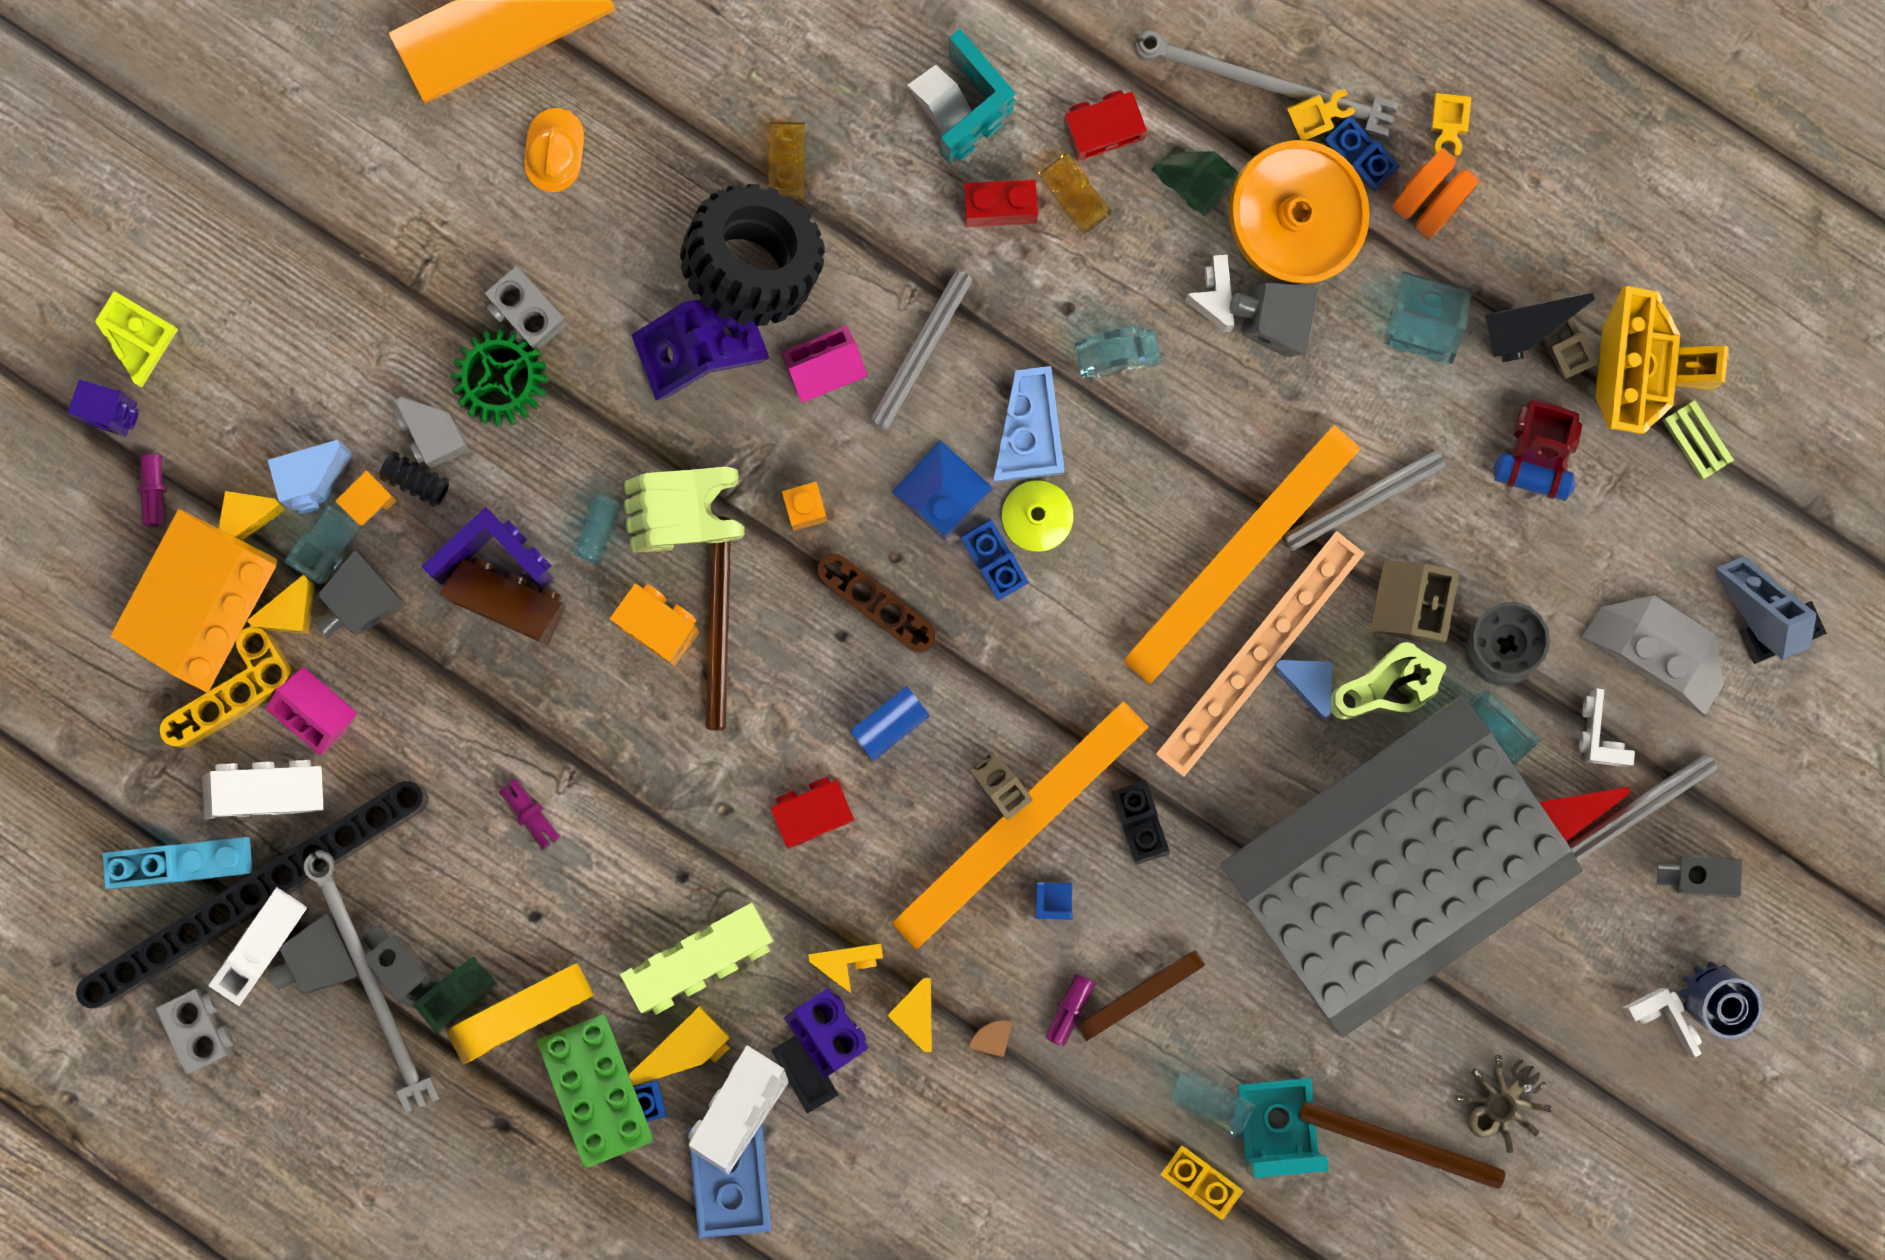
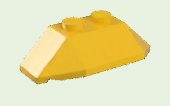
M1630 286L1622 287L1602 327L1595 398L1608 429L1644 434L1650 426L1673 406L1680 333L1657 291Z

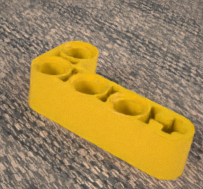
M252 626L244 628L240 632L236 640V646L248 668L168 715L160 725V735L166 744L178 748L191 747L272 699L276 689L293 676V671L269 632ZM261 635L264 645L259 652L253 654L248 649V642L253 636ZM276 665L281 668L282 677L280 681L272 685L267 682L266 673L268 669ZM247 684L251 691L250 697L246 702L238 703L235 698V691L240 685ZM216 703L219 708V715L214 721L207 722L204 718V709L208 704ZM196 722L201 728L199 729V727L190 724ZM177 724L183 726L190 725L182 731L184 736L183 738L175 737L173 735L178 731L176 727Z
M576 963L458 1023L446 1033L464 1065L508 1040L594 996V993L579 964Z

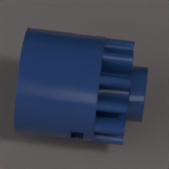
M1708 962L1706 969L1696 965L1694 967V972L1696 973L1694 978L1684 976L1683 979L1688 984V988L1679 991V994L1685 998L1683 1003L1684 1010L1715 1036L1727 1040L1739 1039L1749 1034L1758 1025L1763 1012V1001L1760 992L1752 983L1726 965L1717 966L1713 962Z

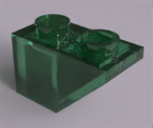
M1215 151L1169 152L1151 169L1164 185L1175 190L1186 200L1192 209L1199 211L1204 217L1221 202L1239 175V172Z
M473 956L438 982L414 1003L413 1007L436 1033H440L446 1030L498 983Z

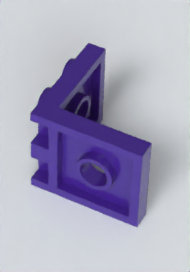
M699 299L679 304L634 332L631 336L657 401L667 399L711 372L760 364L768 360L770 357L758 326H755L754 322H748L747 325L735 323L736 319L727 317L725 320L717 316L718 311L712 307L707 309L700 303ZM724 326L728 328L731 336L725 333ZM669 346L673 353L672 361L670 360L668 355Z
M487 507L478 513L421 566L431 578L442 585L452 576L463 559L468 561L489 540L495 537L542 587L546 586L553 579L547 571L552 565L534 546L527 550L523 546L527 539L509 520L502 524Z

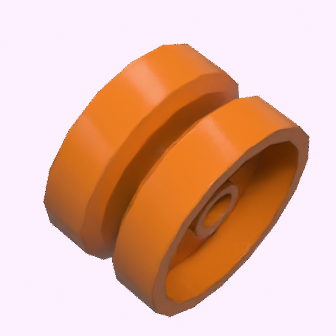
M1442 148L1428 164L1424 163L1404 186L1403 189L1405 190L1391 207L1393 211L1406 220L1424 206L1426 210L1417 220L1415 230L1428 241L1441 229L1481 182V179L1469 169L1461 170L1450 183L1445 180L1456 167L1457 159L1445 148Z

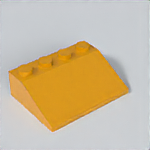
M178 509L110 637L173 676L208 693L276 568L277 558Z

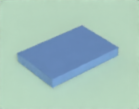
M762 1124L729 1175L693 1153L690 1149L698 1239L772 1231Z

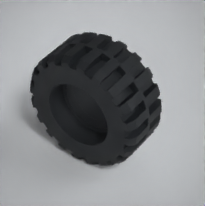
M741 184L728 186L726 191L724 189L715 191L710 195L709 199H705L700 204L683 239L684 242L680 249L681 270L684 278L689 279L688 287L694 295L699 294L701 297L700 303L707 309L712 307L718 311L716 315L725 320L727 317L736 319L735 323L747 325L748 322H754L755 326L768 325L770 320L773 323L786 320L787 316L794 315L800 310L802 304L806 302L822 271L825 247L823 240L819 239L821 232L816 222L811 223L810 219L812 216L804 207L800 209L796 205L797 201L791 196L787 195V197L778 194V189L768 187L767 190L762 189L760 184H747L746 188H742ZM742 239L762 246L774 257L779 269L759 270L743 264L730 252L725 241Z

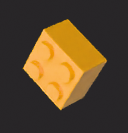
M635 583L610 617V620L618 628L675 667L699 634V630L694 625L697 620L692 614L677 604L673 609L665 605L667 599L651 585L646 584L644 588H641Z

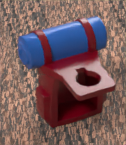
M1530 400L1526 407L1521 408L1518 413L1513 430V436L1517 440L1512 453H1502L1494 464V481L1504 483L1511 488L1514 486L1542 494L1549 499L1556 498L1566 501L1575 489L1574 473L1567 469L1570 453H1575L1580 443L1582 424L1579 422L1580 414L1557 405Z

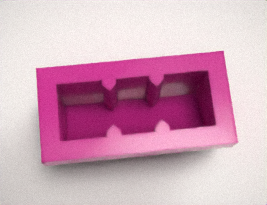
M847 325L781 351L801 403L868 377L856 342Z
M302 667L276 689L266 708L268 712L320 756L339 739L358 714L305 667Z

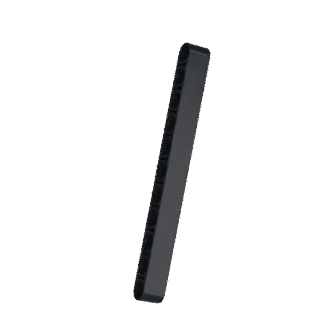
M412 781L397 783L83 978L76 988L78 1001L82 1006L93 1009L105 1008L258 914L276 887L290 894L311 881L312 879L304 871V863L312 847L320 846L323 851L328 852L333 857L335 865L422 812L428 803L426 789ZM414 788L417 791L418 800L413 807L406 808L401 802V795L406 789ZM382 807L386 811L387 819L382 826L374 827L370 821V814L375 808ZM350 826L355 831V840L350 846L345 847L339 841V834L343 828ZM323 859L319 865L314 867L319 871H323L327 868V863ZM288 865L292 869L293 878L290 883L283 886L278 882L277 872L282 866ZM255 884L262 893L260 901L252 905L246 899V891L251 885ZM221 904H225L230 910V917L224 924L218 923L215 919V910ZM190 923L194 924L199 931L197 940L191 944L183 936L185 927ZM158 943H162L167 949V957L161 963L156 962L152 956V950ZM127 962L131 963L136 970L134 979L129 983L124 981L121 976V969ZM95 982H99L104 988V996L99 1002L94 1001L90 996V988Z

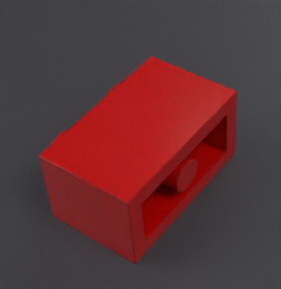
M1122 90L1114 91L1105 95L1102 98V102L1090 105L1089 102H1082L1069 108V113L1065 114L1064 125L1078 162L1145 139L1147 129L1133 91L1123 94Z
M1036 179L964 183L966 228L1037 224Z
M828 776L809 784L811 791L797 796L795 791H791L775 798L777 805L770 809L788 849L855 821L838 779L831 782Z

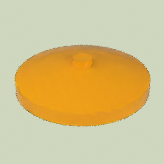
M1286 141L1258 153L1241 170L1230 195V227L1240 252L1260 273L1285 284H1313L1341 272L1359 253L1369 227V202L1360 176L1354 167L1338 152L1323 144L1312 141Z

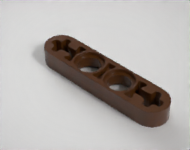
M829 554L820 560L817 572L822 583L893 638L915 653L926 652L933 646L935 642L934 627L846 558L839 554ZM837 562L841 563L840 571L848 578L851 572L857 575L848 583L845 592L839 589L844 582L838 577L834 576L831 580L826 578L828 572L825 565L827 563L835 565ZM861 582L869 584L873 590L871 599L864 603L856 601L852 596L853 587ZM889 604L898 606L901 610V618L897 623L886 624L883 622L880 612L884 606ZM908 615L914 618L909 625L915 630L919 631L922 627L928 630L926 637L929 641L926 644L923 642H919L917 645L912 644L913 635L906 629H904L902 636L896 632L904 625Z
M1193 950L1077 1024L1076 1027L1085 1041H1088L1204 967L1205 963L1198 952Z

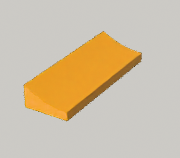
M454 0L389 32V35L423 102L426 104L616 10L611 0Z

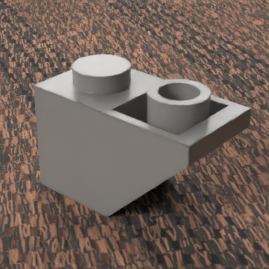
M403 397L395 400L399 410L395 411L394 415L403 432L408 429L410 430L415 442L409 445L418 463L425 461L426 465L433 469L470 450L454 417L450 413Z

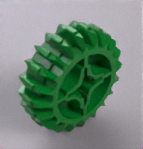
M503 329L497 331L496 340L492 339L489 331L483 332L484 343L480 344L475 337L470 339L471 344L475 347L471 352L464 346L460 348V352L466 357L465 361L454 359V366L461 369L462 372L451 373L450 378L455 382L462 383L454 386L452 392L454 395L465 394L459 399V406L464 408L471 405L467 413L471 418L476 417L481 412L480 422L486 425L491 416L494 415L493 420L496 427L502 426L503 416H507L510 425H515V413L519 412L524 419H527L529 414L524 408L528 404L535 410L540 407L537 401L533 399L534 395L539 397L546 396V391L537 387V384H546L549 382V378L547 375L537 373L544 371L547 368V364L545 361L535 362L541 356L540 350L536 348L528 352L531 346L525 339L518 345L515 340V332L511 333L508 341H506ZM507 351L518 355L520 358L516 361L511 359L508 362L499 363L491 357L490 353ZM481 360L485 367V374L477 382L478 386L472 389V374L474 368ZM491 365L494 366L497 372L500 371L502 374L505 371L508 372L504 375V379L509 391H506L502 385L499 386L497 382L492 385L496 379L494 377L495 373L490 368ZM527 367L528 381L524 391L518 396L514 389V382L522 374L521 370ZM494 393H500L510 403L490 405L479 399L484 395L489 397Z

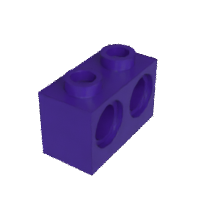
M79 379L68 414L85 425L126 437L128 430H132L136 425L139 410L136 409L137 402L121 391Z
M826 988L783 1017L823 1078L831 1075L869 1049L865 1043L866 1037L862 1029L857 1024L851 1022L845 1013L843 1001L837 994L832 993L829 988ZM813 1008L822 1011L825 1017L824 1024L815 1020ZM834 1038L839 1039L844 1044V1054H840L835 1050L833 1046Z

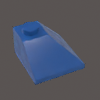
M940 440L892 491V494L945 541L990 493L993 487Z

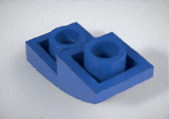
M1352 116L1343 118L1321 139L1327 147L1342 155L1354 167L1362 182L1373 191H1376L1401 167L1378 140L1373 141Z
M992 519L986 520L959 536L998 601L1029 583Z

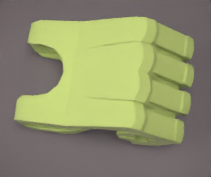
M731 467L654 472L641 474L626 480L624 483L626 496H632V498L624 501V510L626 515H634V517L626 520V529L628 534H636V536L630 538L631 551L661 552L673 550L674 544L701 542L710 544L742 539L745 533L744 526L735 520H720L711 511V503L720 491L735 487L738 484V470Z
M1403 642L1398 644L1363 677L1346 683L1331 693V714L1337 720H1349L1369 712L1389 715H1405L1422 707L1428 700L1436 696L1440 681L1446 670V665L1423 652L1413 643ZM1418 673L1421 679L1419 681L1414 680L1397 688L1403 695L1408 696V704H1400L1383 699L1393 682L1401 680L1410 674ZM1344 694H1350L1354 698V708H1348L1344 704Z

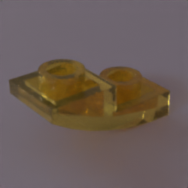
M805 122L769 123L768 187L778 189V194L784 197L789 195L794 199H804Z
M1067 152L1038 173L1051 194L1084 235L1112 214L1110 206L1092 187L1087 175Z

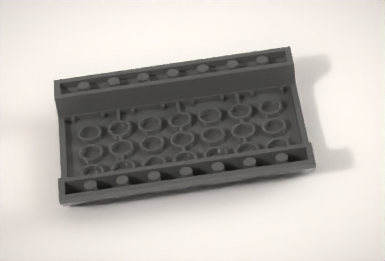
M1462 695L1220 863L1255 916L1343 1038L1583 871L1573 851L1506 753Z

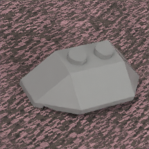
M1655 595L1601 607L1581 637L1703 716L1707 713L1724 685L1715 633Z

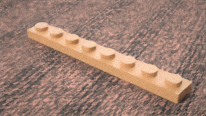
M1336 531L1155 755L1180 776L1185 777L1365 553Z

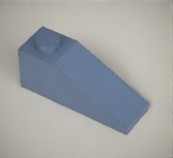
M1745 556L1716 568V576L1761 643L1782 660L1811 648L1816 613Z

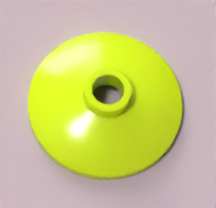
M1028 481L1017 486L1006 498L1002 509V524L1007 536L1020 548L1032 552L1048 551L1057 547L1068 536L1073 524V508L1068 496L1058 486L1047 481ZM1035 508H1040L1045 513V517L1040 521L1034 520L1031 516V512Z

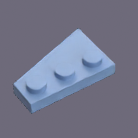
M1051 366L1015 371L993 483L1065 473Z

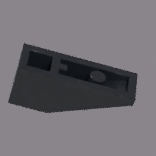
M1594 292L1486 314L1493 356H1501L1502 362L1523 359V351L1533 348L1594 301Z

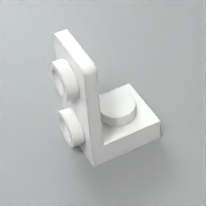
M1596 688L1591 690L1590 696H1585L1582 708V715L1587 718L1586 732H1581L1579 740V753L1584 754L1583 762L1620 767L1633 766L1635 751L1624 750L1625 743L1603 741L1602 747H1599L1604 689Z
M1659 988L1622 1007L1628 1021L1636 1022L1640 1020L1641 1024L1648 1023L1661 1016L1659 1009L1662 1008L1687 1056L1697 1057L1701 1055L1698 1047L1702 1043L1693 1025L1687 1026L1681 1015L1684 1007L1674 991L1670 993L1668 988Z

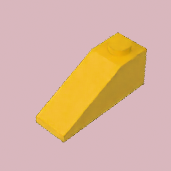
M699 1006L629 1074L633 1086L702 1065L709 1059L716 1063L730 1049L726 1042L732 1037L702 1006Z

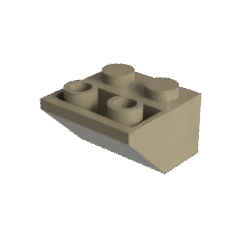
M1384 560L1369 631L1439 646L1447 642L1460 571L1424 563Z

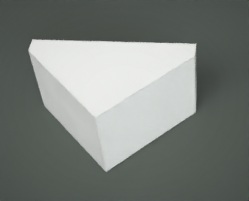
M937 65L907 85L942 135L972 112L957 83Z

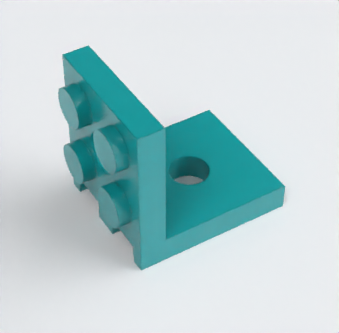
M960 28L949 37V57L986 100L941 136L940 154L949 165L956 159L960 162L965 160L976 149L974 144L983 136L986 139L991 138L1003 127L1001 121L1014 111L1012 106L1015 104V99L1013 97L1016 95L1011 86Z
M1310 1077L1237 1084L1246 1173L1253 1178L1329 1171L1328 1157L1320 1153L1318 1149L1316 1126L1298 1119V1111L1303 1102L1314 1104ZM1281 1107L1287 1112L1288 1121L1282 1128H1273L1268 1123V1114L1273 1108Z

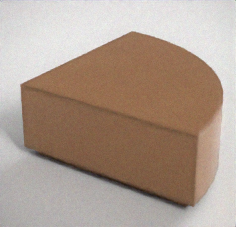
M1001 1020L985 1025L974 1035L969 1048L1004 1057L1013 1021Z

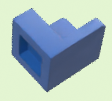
M1036 882L1035 919L1073 920L1072 883Z

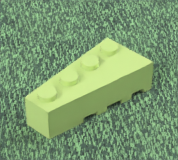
M750 903L711 924L704 931H699L680 941L675 947L652 956L643 962L641 966L633 970L630 968L621 973L620 976L639 1011L645 1013L653 1010L655 1015L675 1005L672 998L680 993L685 992L687 997L706 988L704 980L717 974L719 979H722L739 969L736 962L749 956L752 962L769 953L768 945L774 942V939L754 903Z

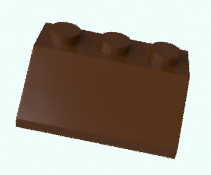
M475 557L473 563L464 559L461 561L440 593L442 597L455 605L545 645H549L566 608L562 602L558 601L561 596L560 594L542 586L538 592L525 587L528 580L510 572L507 573L506 577L492 572L495 567L494 565Z

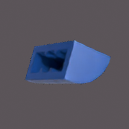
M906 686L854 727L850 733L874 762L930 716L912 691Z

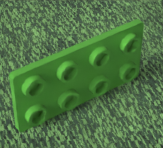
M599 1015L537 1040L584 1168L591 1167L653 1142V1136L606 1015Z

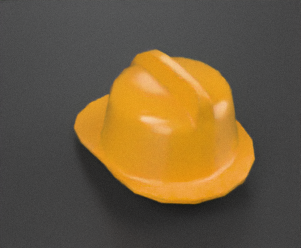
M553 108L539 113L531 122L527 133L524 158L525 172L531 183L547 192H559L570 187L578 178L581 169L584 129L578 117L570 111Z

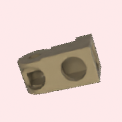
M993 752L988 754L981 763L969 769L1007 820L1033 800L1014 773Z

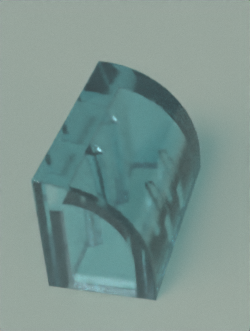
M1193 1070L1180 1074L1172 1094V1103L1236 1139L1240 1138L1256 1106Z

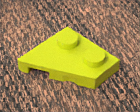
M115 291L95 321L103 335L112 345L115 354L129 372L132 381L141 388L178 331L175 326Z

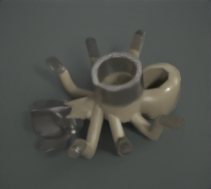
M1496 1055L1494 1072L1500 1092H1497L1477 1069H1473L1471 1074L1476 1078L1478 1084L1490 1095L1487 1097L1457 1094L1455 1095V1100L1458 1102L1483 1104L1476 1107L1470 1113L1468 1118L1470 1131L1477 1137H1491L1498 1131L1501 1122V1134L1505 1141L1506 1151L1513 1153L1512 1138L1508 1130L1509 1120L1514 1118L1519 1125L1527 1129L1533 1136L1539 1134V1131L1517 1112V1106L1551 1112L1553 1107L1551 1105L1518 1099L1520 1094L1538 1093L1546 1083L1543 1081L1533 1089L1532 1086L1539 1080L1540 1072L1529 1077L1534 1066H1525L1516 1073L1517 1068L1523 1063L1522 1059H1518L1510 1069L1512 1074L1511 1086L1506 1087L1502 1074V1056Z

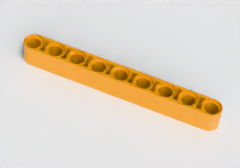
M1333 425L1133 648L1123 662L1150 685L1357 454L1361 447L1336 425Z
M1123 701L1028 792L1033 799L1029 804L1008 820L1003 816L896 918L891 925L917 950L1149 726Z

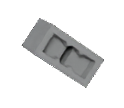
M517 265L484 293L491 302L486 308L499 323L504 319L509 322L514 328L509 334L516 333L515 340L518 344L525 339L532 349L538 348L540 350L568 325L564 317ZM509 291L521 293L520 301L514 306L503 304V297ZM533 317H541L545 321L544 327L536 333L528 332L526 330L528 321Z
M194 989L155 1008L186 1075L194 1074L233 1055L230 1047L234 1045L233 1038L225 1025L220 1026L215 1013L219 1012V1009L210 992L205 994L204 989ZM188 1003L194 1004L198 1010V1017L192 1024L186 1022L183 1018V1009ZM203 1036L209 1037L214 1045L213 1051L208 1057L203 1056L198 1050V1042Z

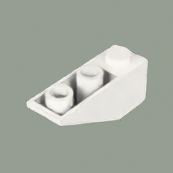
M276 887L219 967L209 987L240 1006L307 907Z

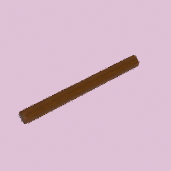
M716 516L720 520H730L729 517ZM731 541L711 543L706 728L711 731H722L726 728Z
M1303 1102L1299 1108L1298 1119L1305 1123L1499 1189L1504 1183L1506 1173L1497 1167L1309 1102Z

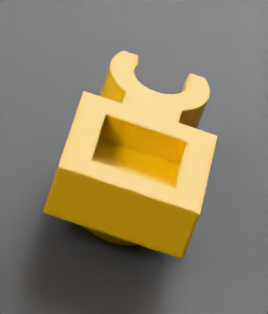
M1345 89L1335 91L1329 101L1325 103L1321 95L1318 94L1287 108L1300 140H1308L1333 129L1332 117L1346 118L1355 112L1352 106L1345 110L1337 107V101L1341 97L1348 95Z
M1442 93L1435 94L1430 131L1441 132L1433 146L1434 156L1441 150V145L1445 143L1453 147V156L1456 159L1460 155L1462 143L1457 134L1466 135L1468 132L1472 97Z

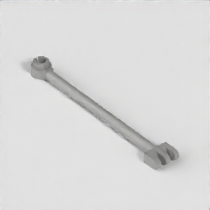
M1155 31L1141 33L1137 37V42L1139 43H1135V52L1143 61L1149 62L1158 58L1164 60L1165 58L1301 101L1320 94L1325 103L1331 97L1330 94L1168 45L1169 43L1164 42L1161 35ZM1146 39H1153L1156 47L1147 49L1143 42ZM1375 96L1372 107L1343 98L1337 101L1339 109L1345 110L1352 106L1355 112L1351 116L1367 121L1364 130L1367 134L1384 139L1389 138L1390 130L1378 126V123L1393 125L1394 117L1383 113L1382 109L1397 112L1398 103Z
M316 851V856L324 859L327 863V868L319 871L314 867V860L317 857L311 853L305 860L304 871L310 879L317 881L321 887L406 1085L396 1090L406 1113L413 1111V1104L409 1098L414 1095L419 1107L427 1105L423 1091L426 1089L433 1102L441 1099L431 1074L421 1079L419 1078L376 976L365 960L366 953L334 882L332 873L335 868V862L333 857L328 852Z

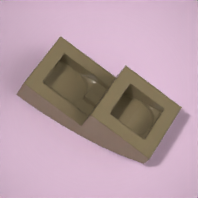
M1573 317L1542 340L1564 379L1570 378L1598 364L1584 331H1579Z

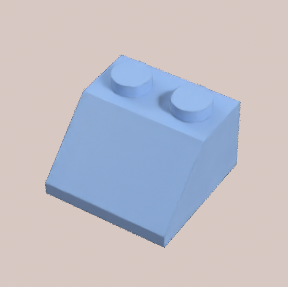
M335 440L268 460L279 502L292 511L297 510L298 514L318 510V504L328 501L352 458L350 449L339 440Z

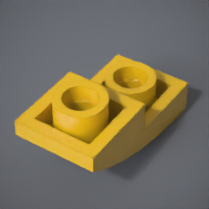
M1182 1145L1160 1174L1221 1220L1226 1217L1244 1191Z

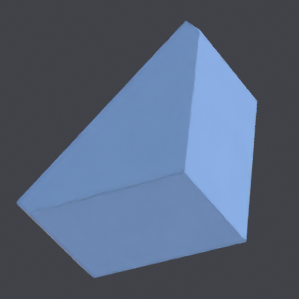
M1280 660L1273 666V670L1320 720L1325 719L1331 713L1332 662Z

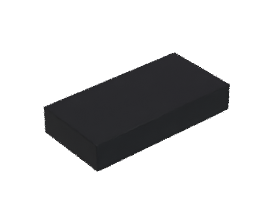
M796 1036L771 1049L779 1065L784 1068L787 1079L806 1113L839 1096L829 1076L823 1078Z

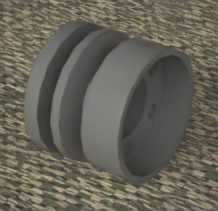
M1518 602L1499 603L1487 609L1470 630L1466 642L1467 660L1474 673L1485 682L1496 686H1514L1528 679L1546 658L1550 646L1549 629L1542 616L1530 606ZM1505 640L1511 643L1509 646L1511 651H1508L1506 655L1500 652V644Z

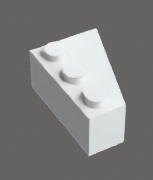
M311 760L289 761V768H275L274 762L252 763V769L238 770V764L235 763L215 765V771H210L202 776L204 820L215 819V817H250V815L310 813L324 810L321 766L311 767Z
M746 1045L741 1056L732 1067L723 1087L711 1099L708 1106L710 1109L703 1121L699 1119L688 1135V1138L691 1140L689 1143L691 1151L729 1175L789 1082L784 1068Z

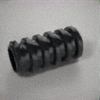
M396 451L387 456L379 473L380 480L384 482L390 480V485L393 487L399 485L400 490L403 492L409 490L410 495L413 497L419 495L421 501H430L429 504L432 507L441 503L449 488L448 478L443 477L440 479L438 473H429V469L425 466L422 469L419 468V463L415 461L412 464L409 463V458L405 456L400 458L399 453Z

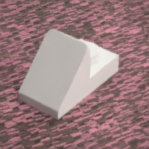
M1216 255L1212 257L1210 266L1205 267L1206 287L1213 288V291L1189 293L1185 300L1220 330L1231 332L1234 327V318L1229 309L1232 297L1228 255Z

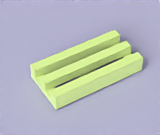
M1695 400L1662 420L1701 481L1734 461ZM1687 413H1691V415L1701 428L1702 432L1712 445L1713 449L1721 459L1720 461H1717L1716 457L1706 444L1705 440L1703 439V437L1701 436V434L1699 433V431L1697 430V428L1695 427ZM1679 418L1709 463V468L1706 469L1675 422Z

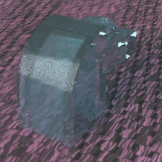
M1138 326L1116 329L1074 343L1082 378L1110 376L1125 369L1154 367L1162 364L1155 329L1139 330Z
M328 506L311 533H302L284 562L317 584H322L344 559L341 556L361 526L333 507Z

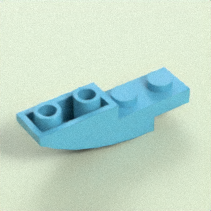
M250 837L102 853L105 889L198 881L253 873Z

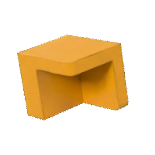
M365 471L335 501L357 524L363 526L382 507L388 510L397 500L368 471Z

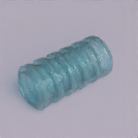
M600 494L592 496L593 506H588L589 516H585L583 519L586 522L585 527H580L581 537H576L575 540L578 543L577 548L573 547L571 551L574 556L594 564L602 562L601 552H606L605 542H609L611 539L608 536L609 531H614L613 521L618 520L619 516L616 513L621 511L623 507L620 502Z

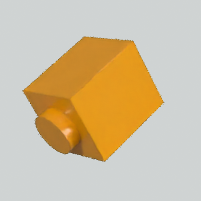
M817 481L782 491L793 531L828 522Z

